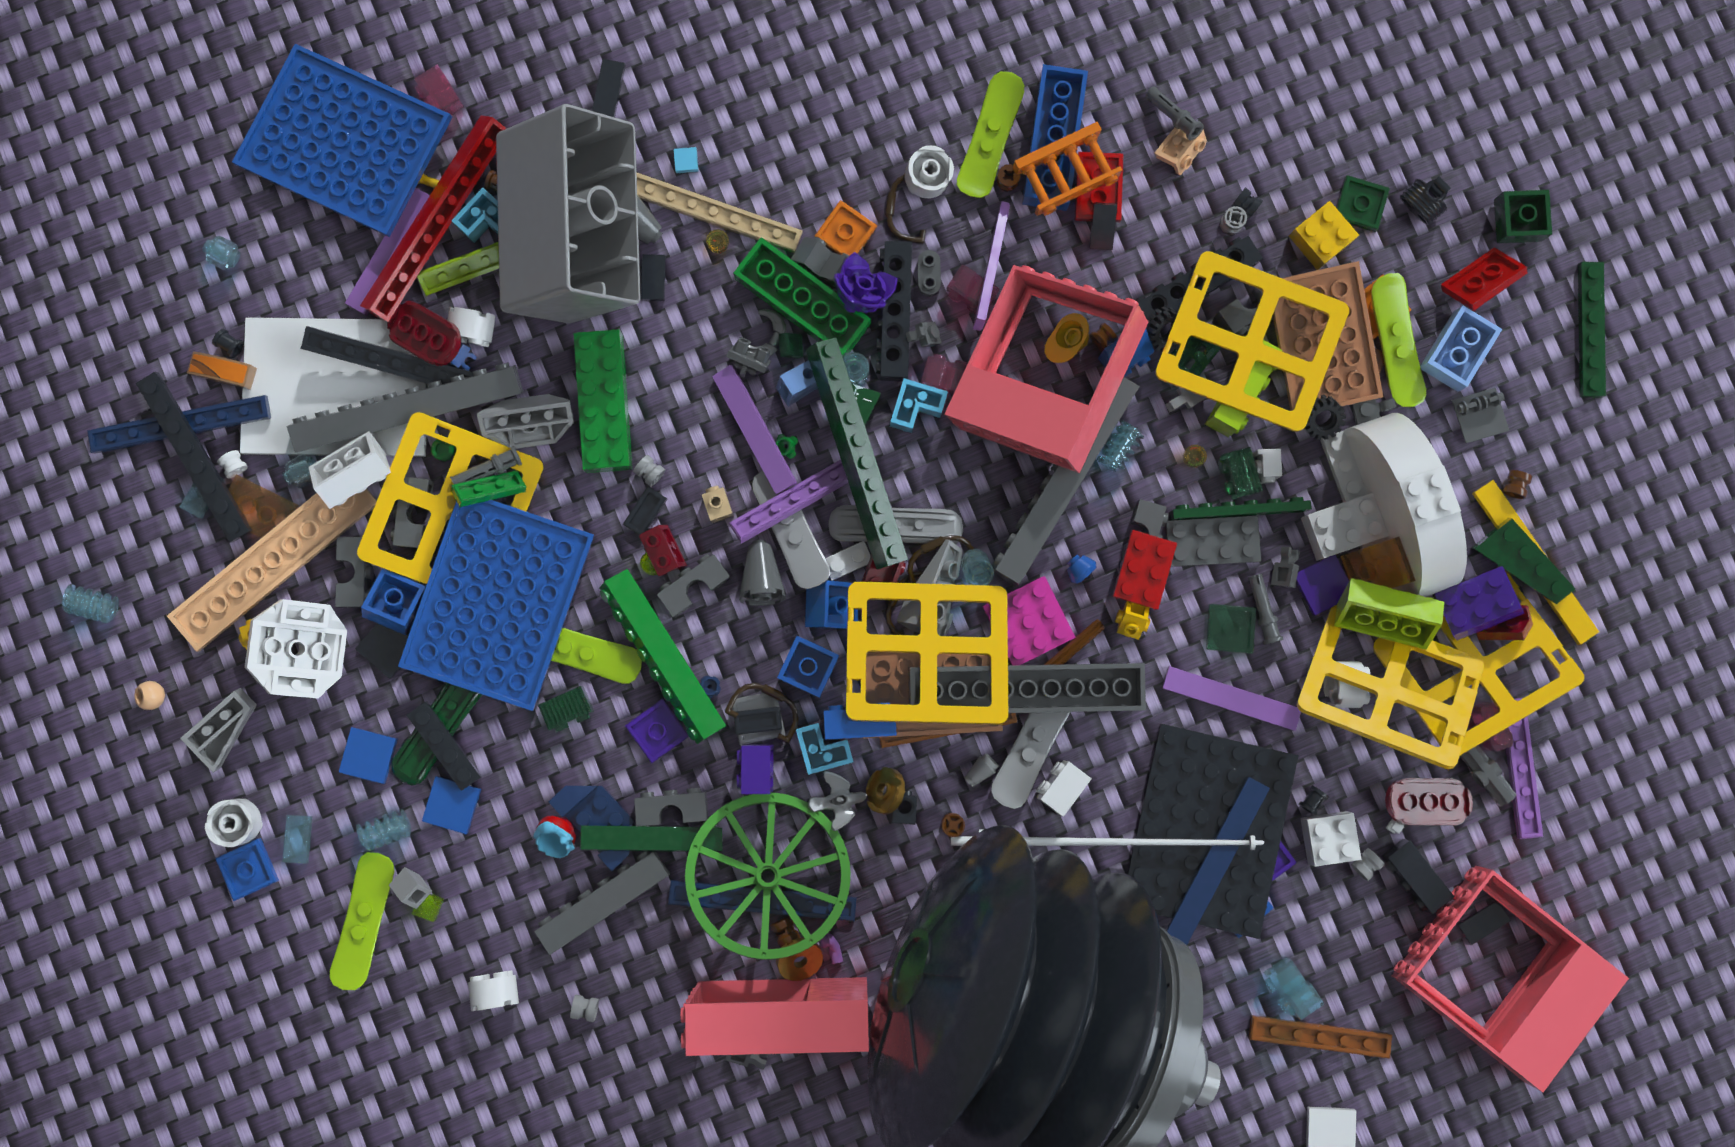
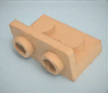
M1174 127L1156 150V158L1173 166L1176 174L1181 175L1191 166L1196 155L1205 148L1207 139L1204 130L1196 139L1189 140L1181 129Z

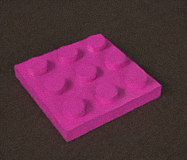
M1045 576L1007 594L1008 659L1011 665H1021L1076 638ZM986 604L982 607L990 621V605Z

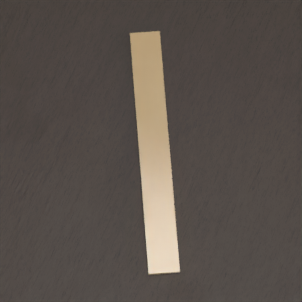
M636 172L637 195L641 200L755 240H759L762 237L771 245L795 253L803 233L800 229Z

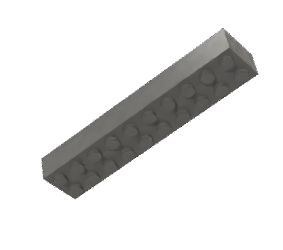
M1123 377L1080 473L1055 464L1052 465L1050 469L1054 471L1053 474H1047L1039 486L1042 492L1040 495L1036 493L1028 504L1027 508L1030 509L1028 515L1024 513L1015 526L1018 529L1017 533H1011L1003 546L1006 548L1004 554L1000 552L991 565L995 568L992 574L1015 588L1021 583L1140 386Z
M1145 663L1008 665V713L1146 710ZM991 666L937 667V703L941 706H990ZM908 667L909 705H918L920 703V667Z

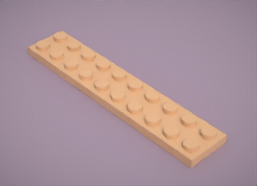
M366 489L362 493H356L349 497L342 505L329 509L316 493L173 610L167 617L196 652H200L336 540L337 537L375 507L377 500Z

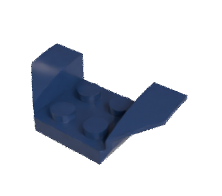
M565 786L548 801L562 817L566 816L580 833L581 826H633L634 819L604 786ZM598 851L599 854L597 856L612 871L629 856L630 851Z

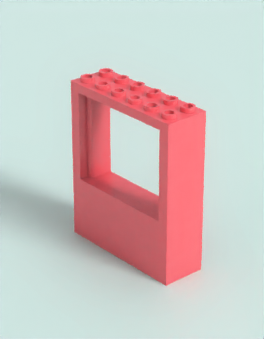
M1013 265L945 415L960 430L1080 473L1148 325V320L1141 310L1139 303L1133 299L1126 298L1123 300L1108 291L1101 293L1089 285L1082 287L1067 278L1060 280L1048 272H1042L1041 274L1026 265L1022 267ZM1032 296L1125 325L1089 405L996 373Z
M1475 866L1464 875L1465 880L1462 884L1452 890L1451 893L1454 895V898L1437 910V917L1432 923H1428L1424 927L1421 938L1410 945L1408 955L1404 960H1400L1395 965V972L1391 976L1523 1082L1544 1092L1629 978L1495 871ZM1482 890L1548 941L1483 1027L1418 975Z
M867 977L812 978L802 981H791L788 979L698 981L696 987L688 995L686 1003L681 1007V1023H685L684 1033H681V1048H686V1056L869 1052Z

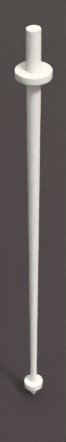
M973 836L951 837V846H962ZM1249 836V840L1023 837L1028 846L1249 845L1250 850H1255L1256 845L1264 844L1262 840H1255V836Z

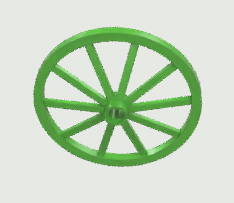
M780 793L747 795L735 799L718 809L707 819L696 834L687 856L685 869L688 901L704 931L727 950L747 958L759 960L790 957L809 949L819 942L832 929L840 917L850 888L851 871L848 853L838 830H832V822L821 811H811L808 808V802ZM768 803L765 863H763L734 817L733 812L747 806ZM775 804L795 808L810 816L775 863L772 864ZM725 817L728 819L757 868L702 846L708 834ZM817 822L830 837L837 853L779 870L814 823ZM699 853L754 875V877L696 891L695 867ZM839 860L841 878L838 897L781 878ZM765 871H771L775 878L772 882L766 883L762 880L761 874ZM756 884L754 889L720 930H717L705 915L698 898ZM778 885L834 905V908L822 926L813 934H810ZM761 890H763L760 949L741 945L726 937L725 934ZM771 890L804 937V940L788 947L768 949Z

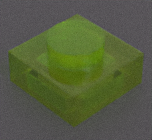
M429 894L417 909H413L412 914L435 922L444 899Z

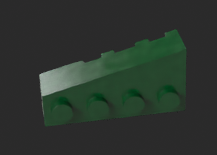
M1512 518L1504 520L1471 547L1498 566H1503L1504 570L1555 604H1558L1575 590L1574 586Z

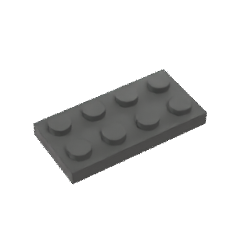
M1258 516L1172 520L1166 522V540L1177 543L1171 567L1261 562Z

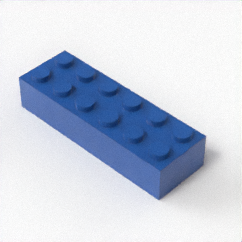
M1043 64L1040 73L1029 153L1080 130L1088 71ZM1062 154L1057 156L1055 161L1071 190L1075 169L1068 155ZM1044 163L1036 166L1035 172L1049 200L1060 195L1061 192L1048 166L1044 165ZM1026 175L1022 205L1037 207L1041 203ZM1070 201L1057 206L1056 210L1067 211Z

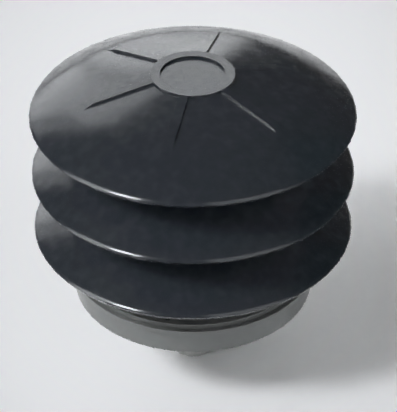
M993 826L977 833L964 843L934 875L909 913L880 979L881 985L875 1003L869 1035L868 1090L872 1122L876 1134L885 1147H929L932 1144L933 1147H1157L1175 1117L1189 1110L1194 1104L1199 1106L1210 1104L1220 1086L1221 1073L1219 1066L1214 1062L1208 1061V1054L1201 1033L1203 1024V988L1198 964L1193 953L1184 942L1169 935L1165 929L1159 926L1155 908L1144 887L1133 877L1122 873H1109L1092 878L1087 866L1080 857L1068 850H1051L1032 857V853L1019 831L1010 826Z

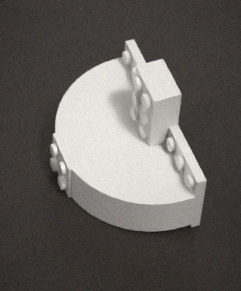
M1391 413L1347 428L1340 433L1337 432L1333 438L1331 435L1328 436L1329 439L1327 440L1321 438L1320 441L1343 503L1301 518L1316 561L1359 546L1373 584L1407 591L1424 597L1459 584L1464 577L1467 564L1466 538L1460 513L1461 509L1445 467L1442 465L1426 436L1416 424L1402 414Z

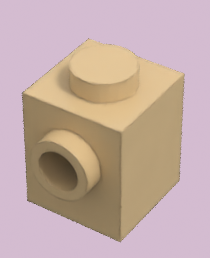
M713 486L705 490L706 493L702 494V498L712 523L734 516L724 487Z

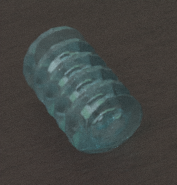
M1121 421L1122 425L1116 427L1118 433L1112 434L1111 438L1113 441L1107 442L1108 448L1102 450L1103 456L1097 458L1101 465L1113 472H1117V469H1125L1121 462H1129L1130 459L1126 454L1134 455L1135 453L1131 446L1139 447L1140 445L1135 439H1144V436L1136 427L1125 421Z
M69 584L63 595L62 607L68 614L73 613L75 616H83L94 621L100 620L102 623H109L118 611L119 599L115 596L111 600V595L108 593L102 597L101 591H96L93 595L92 589L85 591L84 587L79 586L76 589L74 584Z
M401 809V816L396 811H393L392 819L387 814H384L382 823L378 817L374 818L373 826L369 821H365V829L360 824L356 825L359 841L369 851L374 850L375 846L379 848L384 843L391 844L393 840L399 841L402 836L404 838L410 837L411 834L410 822L403 809Z

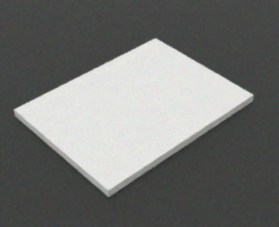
M245 318L244 363L256 367L257 371L251 390L243 388L242 399L261 395L268 396L271 419L241 424L240 453L251 455H330L358 437L295 453L286 426L292 424V419L306 415L307 419L315 418V413L329 410V413L338 412L337 407L351 404L353 408L361 406L360 401L374 398L376 402L383 400L382 395L396 392L397 396L406 394L405 389L419 386L420 390L428 388L427 383L301 349L306 326L411 355L414 354L391 341L387 322L381 319ZM408 423L371 433L385 451L386 456H395ZM426 435L421 436L413 457H426Z

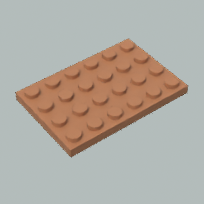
M1359 261L1282 278L1343 301L1349 307V314L1317 395L1319 399H1321V395H1325L1327 398L1331 396L1341 406L1382 398L1383 392ZM1279 298L1273 313L1278 347L1284 353L1311 362L1326 326L1328 316L1285 298ZM1283 371L1290 411H1293L1304 381L1298 376Z
M868 652L866 654V702L869 704L890 703L909 705L908 667H920L919 654ZM939 654L937 655V667L991 666V658L988 655ZM896 722L897 736L863 738L1003 731L1002 724Z

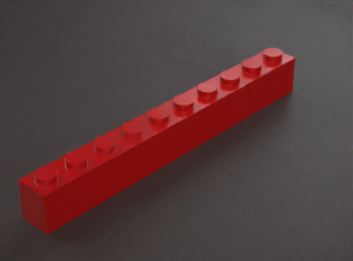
M480 116L360 304L362 308L377 318L389 322L450 226L453 218L457 215L495 155L496 135L507 128L493 117Z

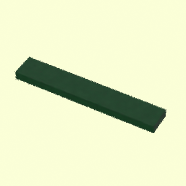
M581 826L580 850L689 852L691 844L701 827ZM714 827L702 846L716 852H722V828Z

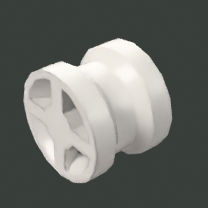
M237 450L228 452L217 460L219 466L224 468L226 478L238 476L248 468L247 464L241 461V454Z

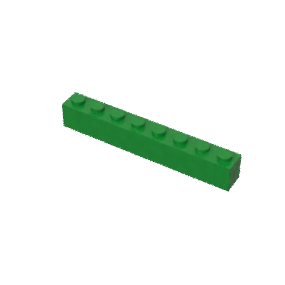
M626 569L604 581L599 587L602 599L609 603L615 620L622 624L627 639L636 646L639 658L648 665L653 680L658 681L664 698L670 701L675 708L674 713L685 724L690 739L695 740L699 744L723 729L726 724L629 570Z

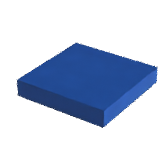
M351 727L339 773L386 784L398 738Z
M435 776L422 821L468 834L482 789L469 785L461 791L453 780Z
M261 838L215 858L233 901L279 881Z

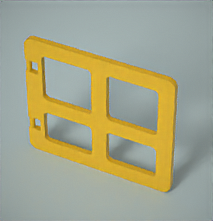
M1206 251L1198 259L1157 364L1155 374L1159 380L1291 431H1301L1308 422L1349 314V307L1343 301L1219 254ZM1214 273H1219L1262 290L1260 302L1248 333L1244 337L1200 321L1197 318ZM1198 277L1206 279L1202 290L1194 288ZM1279 298H1285L1328 316L1326 326L1311 362L1264 345L1263 339ZM1190 336L1230 350L1238 355L1228 385L1223 386L1181 370L1178 367L1179 360ZM1172 342L1180 345L1176 356L1168 354ZM1254 362L1264 363L1303 379L1304 383L1293 411H1288L1245 394L1244 388Z
M414 413L410 417L391 464V473L385 479L357 549L358 557L365 562L427 584L432 571L430 567L432 556L446 521L450 519L456 503L455 497L451 492V486L454 484L450 477L466 471L473 455H479L491 460L490 457L493 454L499 455L510 450V448L424 413ZM437 425L450 430L448 438L434 433ZM422 435L436 438L455 446L457 449L438 495L425 492L404 482L405 475ZM516 450L522 465H515L510 468L522 473L526 492L515 494L511 507L527 511L543 471V463L535 457ZM398 499L429 510L431 513L412 560H407L378 548L379 540L393 505Z
M1507 571L1505 572L1515 594L1521 601L1520 604L1527 605L1531 614L1533 626L1525 640H1513L1488 656H1483L1468 636L1460 640H1456L1453 637L1443 614V622L1440 628L1454 648L1478 657L1483 661L1484 670L1479 683L1499 709V713L1466 732L1460 756L1578 687L1584 681V674L1572 657L1568 655L1562 647L1563 645L1530 601L1526 599ZM1378 638L1373 644V651L1386 668L1393 649V643ZM1539 648L1557 671L1559 677L1525 698L1516 701L1497 677L1496 670L1530 650ZM1556 650L1565 660L1561 664L1552 655ZM1405 666L1400 684L1406 689L1443 702L1455 695L1461 671L1430 690L1424 691ZM1465 679V687L1473 684L1472 681ZM1415 710L1438 744L1441 745L1446 723ZM1449 735L1448 742L1455 745L1457 737Z
M852 583L848 589L847 717L852 721L1003 724L1008 718L1006 590L1001 586ZM867 601H918L920 603V634L915 636L867 633ZM937 603H988L990 605V636H939L937 633ZM854 609H862V622L853 621ZM868 652L919 654L920 703L918 705L869 704L866 702V654ZM937 655H988L991 658V705L988 707L939 705L937 703ZM852 680H861L860 693H852Z
M1337 605L1333 606L1328 614L1297 701L1299 711L1444 769H1453L1458 763L1479 682L1483 674V661L1478 657L1433 640L1427 649L1388 640L1393 643V649L1384 677H1375L1332 659V654L1342 629L1334 626ZM1411 650L1461 669L1452 705L1445 704L1401 686L1400 682ZM1329 676L1375 694L1376 701L1370 719L1361 718L1320 702L1318 695L1324 677ZM1465 679L1473 682L1472 688L1464 686ZM1399 703L1444 721L1446 727L1440 747H1435L1390 729L1387 723L1393 704ZM1449 735L1457 737L1455 745L1448 742Z

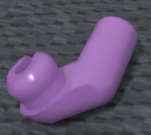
M827 933L819 941L820 947H828L832 964L843 962L838 941L831 933Z

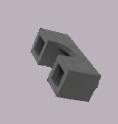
M1255 287L1251 292L1257 300L1258 307L1262 290ZM1236 299L1221 309L1214 317L1224 330L1242 336L1249 330L1248 326L1251 325L1257 307L1255 309H1247Z
M404 478L405 484L433 494V481L423 478ZM398 499V504L394 506L393 517L396 521L395 528L391 530V541H393V545L396 547L418 549L426 526L415 524L412 519V512L416 505Z
M1139 499L1136 502L1130 524L1141 527L1146 534L1162 538V535H1159L1161 526L1165 527L1168 519V513H1165L1166 506ZM1127 544L1124 545L1119 568H1121Z
M337 537L336 560L350 562L354 567L355 574L352 580L347 583H336L335 607L361 608L371 590L370 580L374 576L373 566H371V563L361 560L357 555V549L362 537Z
M709 554L703 556L697 561L698 566L692 570L690 567L683 570L678 575L680 577L673 583L668 581L659 588L661 592L657 595L672 617H678L694 605L688 596V589L694 582H705L710 590L714 591L732 579L714 554L712 556H709Z
M689 788L687 793L678 794L677 790L663 791L664 795L654 796V792H642L640 797L634 798L636 826L662 824V812L667 805H675L680 808L683 814V823L707 821L709 818L707 792H701V788Z

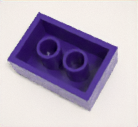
M1503 566L1435 593L1436 599L1444 602L1443 614L1456 640L1525 614Z
M742 745L741 749L737 750V765H741V773L737 774V789H741V794H771L773 792L774 745Z

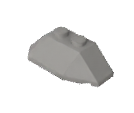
M550 394L503 400L477 413L483 437L490 438L509 448L514 446L515 449L556 443L574 423L570 400Z

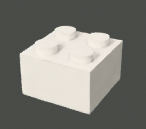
M1065 760L1057 762L1050 771L1052 774L1048 781L1044 780L1036 790L1039 793L1036 798L1063 817L1092 779L1072 763Z
M1344 811L1300 818L1309 865L1316 867L1362 860L1354 813Z

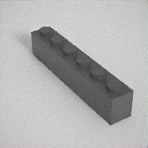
M645 851L636 857L639 862L633 866L627 863L617 870L618 876L612 880L609 876L597 883L599 887L597 890L591 893L588 889L577 897L579 902L573 906L569 902L558 909V916L553 919L548 916L539 922L540 928L534 932L548 954L551 955L669 876L671 873L657 851L651 854L649 851Z

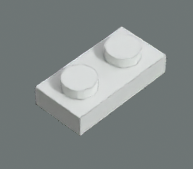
M864 541L826 558L830 566L831 581L868 565L871 555Z

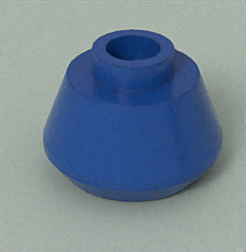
M1077 554L1067 563L1070 566L1067 569L1071 582L1075 584L1083 581L1097 568L1096 561L1085 555L1079 557Z

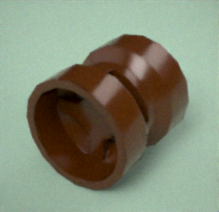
M1510 470L1508 474L1509 484L1504 486L1503 494L1516 499H1526L1528 493L1526 487L1531 484L1533 476L1523 471Z
M790 916L770 925L772 932L776 933L778 937L777 943L779 947L784 946L786 943L787 945L792 943L794 939L801 938L799 932L794 929V922Z

